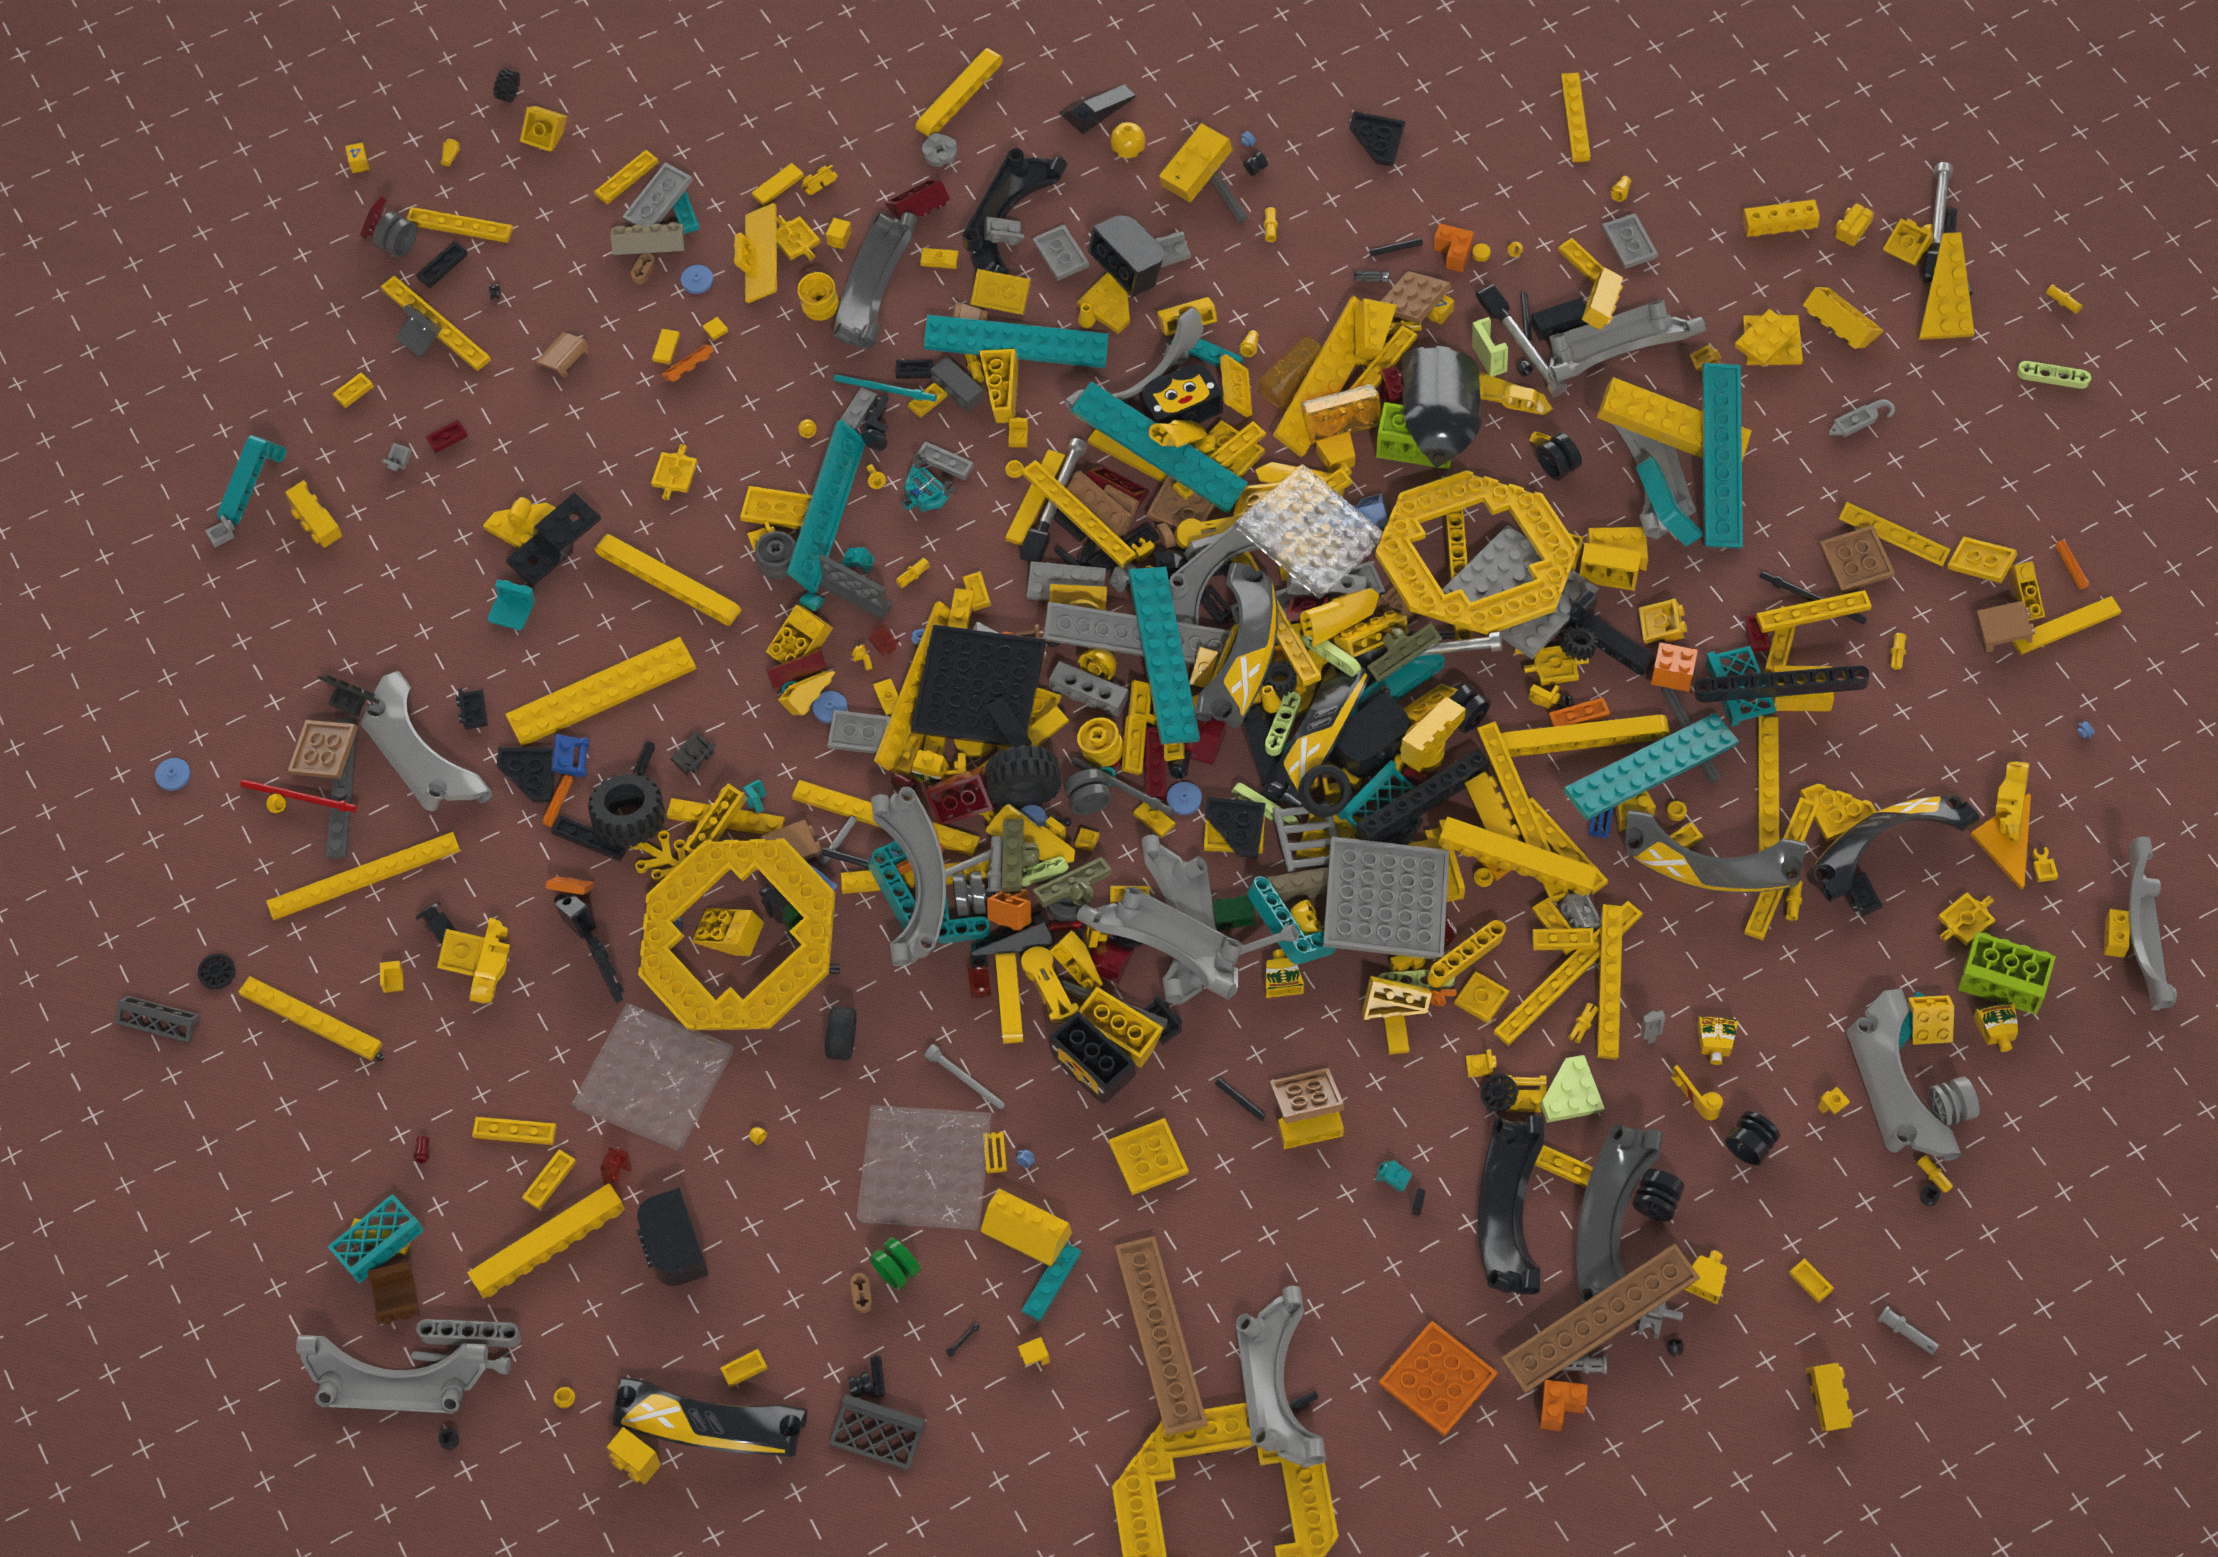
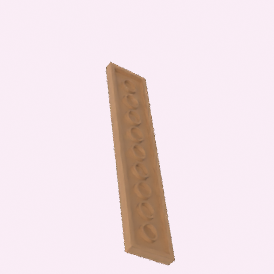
M1153 1236L1115 1245L1117 1259L1165 1434L1170 1436L1206 1427L1207 1420L1156 1238Z
M1675 1243L1501 1357V1360L1522 1391L1527 1394L1545 1382V1380H1548L1697 1282L1700 1277Z

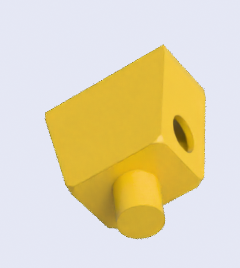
M1350 432L1316 441V453L1330 473H1334L1342 467L1348 476L1352 474L1351 467L1355 466V452Z
M1715 1250L1711 1251L1709 1258L1700 1255L1692 1266L1700 1279L1684 1290L1718 1304L1727 1267L1720 1264L1723 1255Z

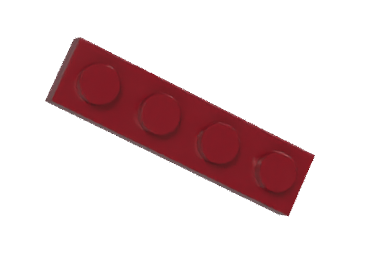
M382 196L370 208L360 236L364 239L369 235L373 236L376 225L387 209L385 207L387 200Z
M1146 728V795L1166 800L1164 744L1161 745L1158 728Z

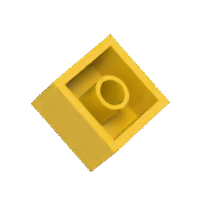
M624 1427L607 1446L608 1456L613 1460L611 1463L620 1471L622 1469L626 1470L628 1476L636 1483L640 1481L645 1485L661 1466L656 1452Z

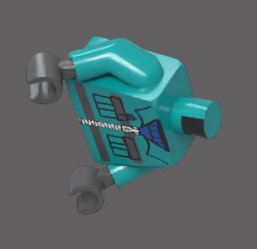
M920 453L914 455L913 460L916 464L912 465L904 485L906 499L901 504L907 511L914 506L921 512L939 509L948 500L949 494L957 492V487L952 486L953 482L946 481L943 485L928 470L920 467L927 463V458L924 456L919 462Z

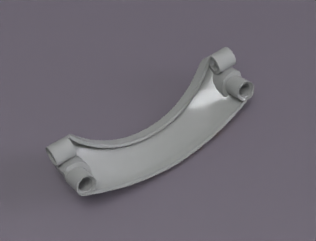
M903 787L898 794H893L890 799L887 795L883 794L875 795L871 798L874 821L899 844L910 863L915 880L916 896L912 916L905 930L890 943L893 966L915 963L918 958H925L931 953L939 936L945 908L946 877L940 845L921 801L910 787ZM921 943L925 944L928 948H924Z

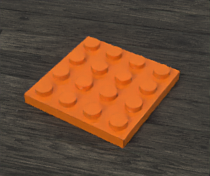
M1431 1321L1381 1378L1379 1385L1445 1437L1497 1377L1498 1372Z

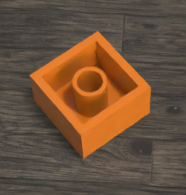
M1659 643L1651 685L1689 692L1698 650Z

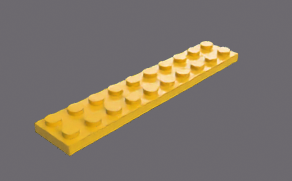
M1355 296L1349 299L1273 434L1276 439L1299 457H1303L1316 436L1315 431L1325 420L1356 364L1355 307L1361 301Z
M677 637L508 712L506 717L521 747L694 671L696 670V665L681 637Z

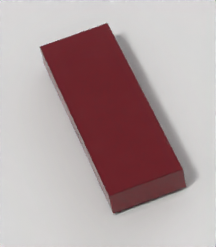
M816 650L770 668L766 672L772 688L775 689L788 681H795L826 669V665L821 651Z

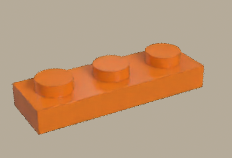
M702 345L663 372L661 376L665 381L674 382L680 379L683 372L693 370L696 367V363L710 358L709 354L714 352L711 345Z
M1604 697L1550 712L1548 717L1552 726L1556 727L1594 722L1610 717V711Z

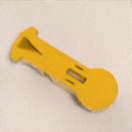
M1246 509L1244 511L1245 515L1252 509ZM1244 515L1205 522L1192 518L1186 519L1176 528V543L1186 550L1193 541L1224 533Z
M2018 761L2007 764L2006 778L1998 791L1995 818L2000 819L1999 832L2016 842H2019L2029 772V763Z
M489 918L470 993V1001L482 1004L492 1003L496 985L505 974L510 954V945L500 942L501 940H507L508 929L502 926L500 921Z
M1038 946L1025 951L1022 955L1021 963L1026 977L1034 982L1043 1003L1047 1004V1010L1051 1013L1049 1014L1051 1022L1065 1023L1072 1015L1079 1011L1077 1003L1071 1004L1054 972L1052 954L1048 949Z

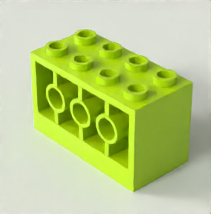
M1384 402L1378 430L1376 458L1435 467L1413 439L1405 421L1403 405ZM1451 460L1438 468L1450 469Z
M1976 932L1969 949L1958 990L2000 1004L2014 1002L2016 1009L2037 1015L2045 997L2056 956L2046 951L2031 949L2027 945L2011 943L2007 939L1992 937L1988 933Z

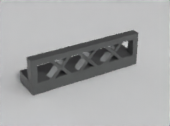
M126 996L118 1001L115 1023L189 1043L192 1041L193 1027L200 1022L201 1015ZM123 1010L129 1011L133 1019L130 1021L122 1019ZM142 1015L147 1016L151 1024L148 1026L144 1025L139 1017ZM160 1020L166 1021L170 1029L167 1031L162 1030L157 1022ZM178 1025L187 1027L186 1036L179 1033L176 1028Z

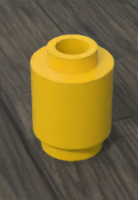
M523 497L515 500L507 514L509 522L515 526L523 525L532 510V503Z

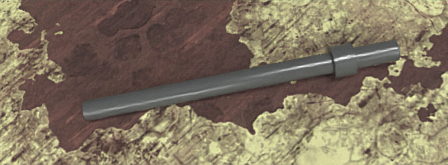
M1076 757L1071 762V764L1082 770L1097 769ZM1103 772L1107 783L1147 803L1150 808L1156 811L1160 810L1169 816L1173 814L1174 809L1163 804L1162 800L1156 797L1152 798Z

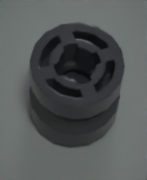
M1256 152L1252 158L1246 159L1243 165L1246 171L1251 176H1254L1260 169H1265L1268 166V161L1261 152Z
M867 1372L861 1373L859 1377L851 1376L847 1378L852 1397H858L863 1392H873Z

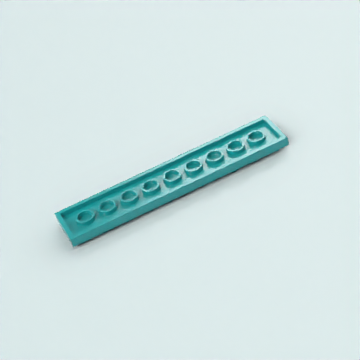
M927 315L924 350L980 355L979 351L1015 349L1020 360L1105 368L1109 334Z
M1704 363L1702 365L1704 547L1741 549L1743 547L1741 365Z
M1092 381L1071 410V413L1227 514L1248 484V482L1189 444L1176 448L1175 445H1160L1149 435V428L1157 423Z
M843 420L836 423L787 570L789 576L811 593L818 591L822 579L819 558L821 555L829 557L865 447L862 436Z
M1166 567L1129 569L1128 577L1160 743L1163 745L1198 742L1200 736L1197 721L1194 717L1195 711Z
M1714 713L1566 786L1563 792L1587 821L1737 746L1739 741L1717 713Z

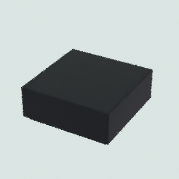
M1417 1189L1412 1210L1413 1215L1419 1216L1421 1214L1425 1199V1189Z

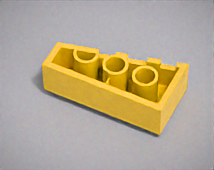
M1016 350L979 351L996 423H1009L1010 418H1015L1019 369Z

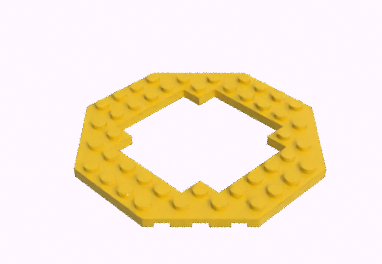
M1466 470L1401 492L1382 534L1381 541L1377 546L1375 557L1411 612L1481 634L1490 635L1492 632H1499L1555 612L1579 548L1542 493L1536 491L1535 493L1524 491L1523 487L1509 484V486L1498 483L1499 480L1484 476V478L1473 475V472ZM1483 502L1491 515L1509 510L1542 561L1531 564L1528 567V571L1534 581L1470 602L1462 589L1448 594L1443 593L1412 543L1426 537V532L1420 523Z
M784 838L776 840L750 839V841H703L646 895L647 907L646 914H644V937L641 942V967H639L638 975L688 1030L771 1029L829 974L836 893ZM758 868L804 917L789 931L802 945L744 999L730 987L715 1000L672 953L671 949L684 937L673 923L730 869L744 881Z
M1247 1403L1203 1409L1207 1420L1206 1427L1166 1436L1161 1420L1160 1425L1154 1433L1152 1432L1143 1444L1142 1449L1134 1456L1125 1468L1124 1473L1112 1486L1123 1557H1167L1155 1482L1176 1479L1173 1458L1255 1446L1251 1440ZM1257 1446L1260 1466L1281 1462L1295 1543L1274 1546L1276 1557H1325L1338 1539L1325 1462L1305 1468L1279 1457L1277 1450L1267 1452Z

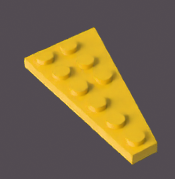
M1961 232L1943 233L1918 340L1974 336Z

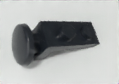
M887 392L881 398H877L874 405L875 409L869 411L865 430L862 433L864 444L875 451H882L887 447L885 433L888 426L880 423L887 409Z
M438 901L424 908L415 918L417 921L423 918L429 932L431 931L442 946L445 930L456 931V929L444 912L440 914L436 909L441 905Z

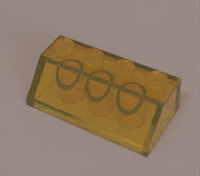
M1306 334L1258 380V393L1286 412L1321 351L1322 346Z
M1372 384L1301 402L1303 419L1311 444L1346 432L1353 434L1380 426L1379 394Z

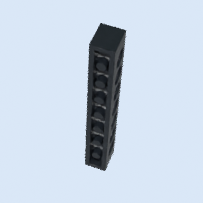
M1476 749L1357 823L1355 837L1358 840L1382 841L1467 788L1465 785L1467 781L1483 772H1488L1490 761Z

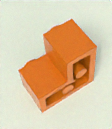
M1439 223L1434 237L1433 250L1447 253L1446 269L1463 273L1473 246L1474 232Z
M1028 890L1001 891L987 898L989 921L995 922L997 925L1011 927L1013 930H1021L1023 927L1031 924V901H1028Z
M1545 1380L1540 1429L1561 1431L1564 1411L1584 1413L1588 1385Z

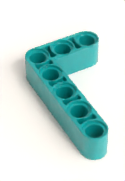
M254 435L248 437L218 509L217 518L221 520L220 516L224 515L226 521L230 519L233 526L240 523L266 458L280 463L286 455L285 447Z
M1650 456L1637 465V472L1661 523L1686 547L1702 537V532L1698 526L1679 509L1656 459Z
M895 841L876 849L868 860V867L902 929L905 930L912 916L915 900L895 865L907 859L905 853ZM892 851L897 852L899 856L894 855ZM875 858L880 859L882 863H878ZM884 875L890 876L891 880L886 879ZM894 892H898L900 897L896 896ZM903 908L909 910L910 913L904 912Z
M946 893L945 914L943 915L940 929H945L947 933L943 936H938V943L979 940L990 934V923L985 917L949 920ZM983 924L986 926V929L978 931L976 927ZM959 927L967 929L964 933H958L956 930Z
M1262 876L1254 879L1247 895L1273 935L1280 933L1285 926L1294 924L1298 930L1299 937L1297 940L1291 942L1282 940L1278 942L1292 963H1306L1332 955L1337 948L1323 947L1324 931L1308 936L1304 935L1268 879Z

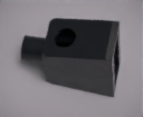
M567 893L565 896L558 894L554 898V903L560 917L581 939L597 927L588 907L572 893Z

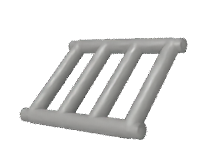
M1327 800L1323 801L1322 804H1318L1323 807H1330ZM1303 806L1286 809L1274 807V819L1288 872H1293L1295 868L1329 864V856L1293 861L1291 851L1330 846L1331 836L1338 837L1333 816L1325 817L1326 821L1284 826L1282 817L1309 814V812ZM1321 829H1328L1330 838L1296 843H1289L1287 834Z

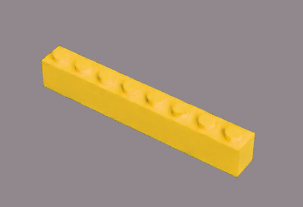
M1450 817L1446 819L1438 845H1441L1446 850L1459 851L1464 856H1473L1479 858L1484 863L1491 862L1497 864L1502 869L1517 871L1522 876H1532L1539 882H1549L1555 884L1557 888H1567L1581 896H1589L1598 868Z
M610 1183L467 1272L469 1278L483 1299L491 1297L498 1292V1289L512 1284L517 1277L531 1272L539 1263L547 1262L558 1251L566 1250L569 1244L583 1239L588 1232L593 1229H599L610 1218L618 1217L625 1210L623 1203Z

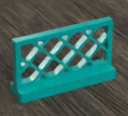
M1750 646L1715 654V652L1707 653L1705 665L1710 677L1727 676L1729 673L1745 675L1744 673L1747 668L1755 671L1756 674L1761 673ZM1747 653L1749 660L1748 662L1738 659V656ZM1726 658L1732 662L1727 667L1721 664L1720 659ZM1734 663L1744 666L1741 673L1732 669ZM1772 697L1758 698L1755 705L1745 701V699L1721 701L1731 727L1739 725V721L1775 713L1777 710ZM1762 700L1769 704V708L1763 709L1757 705ZM1742 704L1751 708V712L1742 714L1740 710Z
M1391 760L1337 816L1342 821L1345 819L1356 829L1358 822L1352 818L1354 814H1363V819H1365L1367 814H1373L1379 810V802H1388L1389 804L1396 800L1392 799L1391 790H1400V796L1404 795V790L1410 791L1415 787L1395 768L1397 765ZM1393 775L1399 780L1400 786H1391L1390 778ZM1386 789L1388 798H1379L1378 790ZM1366 802H1375L1376 811L1367 810Z
M392 1194L332 1242L328 1249L357 1283L360 1284L368 1277L367 1271L381 1267L424 1232V1229L418 1220ZM394 1202L396 1204V1211L386 1212V1208ZM374 1217H380L379 1226H369L370 1220ZM385 1217H394L393 1225H384ZM399 1217L409 1218V1221L404 1225H397ZM368 1230H378L377 1238L367 1239ZM382 1230H392L388 1238L381 1239ZM364 1231L363 1239H353L354 1233ZM341 1244H347L346 1252H337L335 1249ZM352 1244H361L360 1252H351ZM366 1244H375V1248L371 1252H365ZM350 1257H359L355 1265L352 1267L348 1265Z

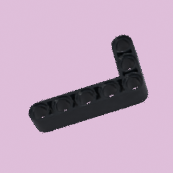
M1584 589L1571 604L1569 627L1572 626L1574 628L1578 625L1579 628L1584 626L1585 630L1591 629L1590 633L1594 632L1598 638L1597 648L1638 675L1643 676L1656 662L1654 655L1594 616L1597 598L1590 590Z

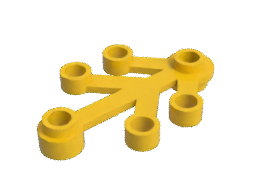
M665 830L658 833V839L662 845L663 852L648 843L642 844L641 842L635 847L630 845L632 849H641L656 857V859L637 861L635 867L638 873H645L648 868L667 864L672 867L665 870H653L651 877L656 883L661 882L663 878L686 858L685 849L683 848L685 841L681 839L674 842V848L678 852L679 861L672 857L669 845L670 835ZM663 835L667 836V838L661 839ZM682 844L683 847L677 848V845ZM640 865H644V868H642V869H640V868H638V867H639ZM656 874H660V877H658V878H656V877H654V876H655Z

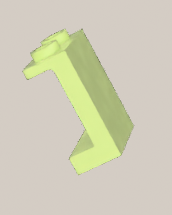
M1488 317L1473 322L1472 348L1489 376L1493 377L1507 372L1508 347L1506 343L1496 346L1490 339L1491 320Z

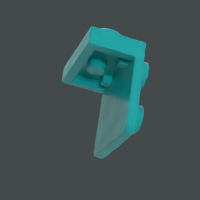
M497 579L495 588L498 596L487 619L490 623L521 631L536 602L533 589L527 585L521 586L509 580L502 581Z

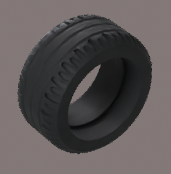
M1329 764L1318 765L1310 769L1302 777L1298 787L1301 804L1309 813L1317 817H1331L1338 814L1347 806L1352 793L1351 783L1347 775L1340 768ZM1318 775L1332 777L1340 787V799L1331 807L1318 805L1310 796V782Z
M834 1006L829 1011L825 1034V1055L829 1059L846 1061L852 1057L857 1023V1013L853 1008Z

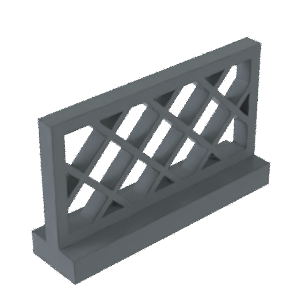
M821 555L819 562L822 579L819 587L883 620L892 608V602L887 600L885 587Z
M845 1394L829 1445L910 1470L922 1432L927 1424L926 1421ZM846 1410L854 1412L858 1420L846 1425L844 1420ZM869 1417L875 1419L877 1426L866 1431L862 1421ZM860 1423L864 1433L853 1438L848 1428ZM888 1424L894 1425L897 1433L886 1438L882 1427ZM879 1429L884 1439L873 1445L868 1435ZM846 1430L851 1440L843 1444L836 1442L838 1433ZM909 1430L917 1432L914 1441L906 1444L901 1434ZM866 1436L870 1447L864 1450L858 1449L855 1441ZM900 1436L904 1446L892 1451L888 1441ZM886 1442L890 1453L883 1457L878 1456L875 1448ZM906 1449L909 1455L906 1464L898 1462L894 1454Z

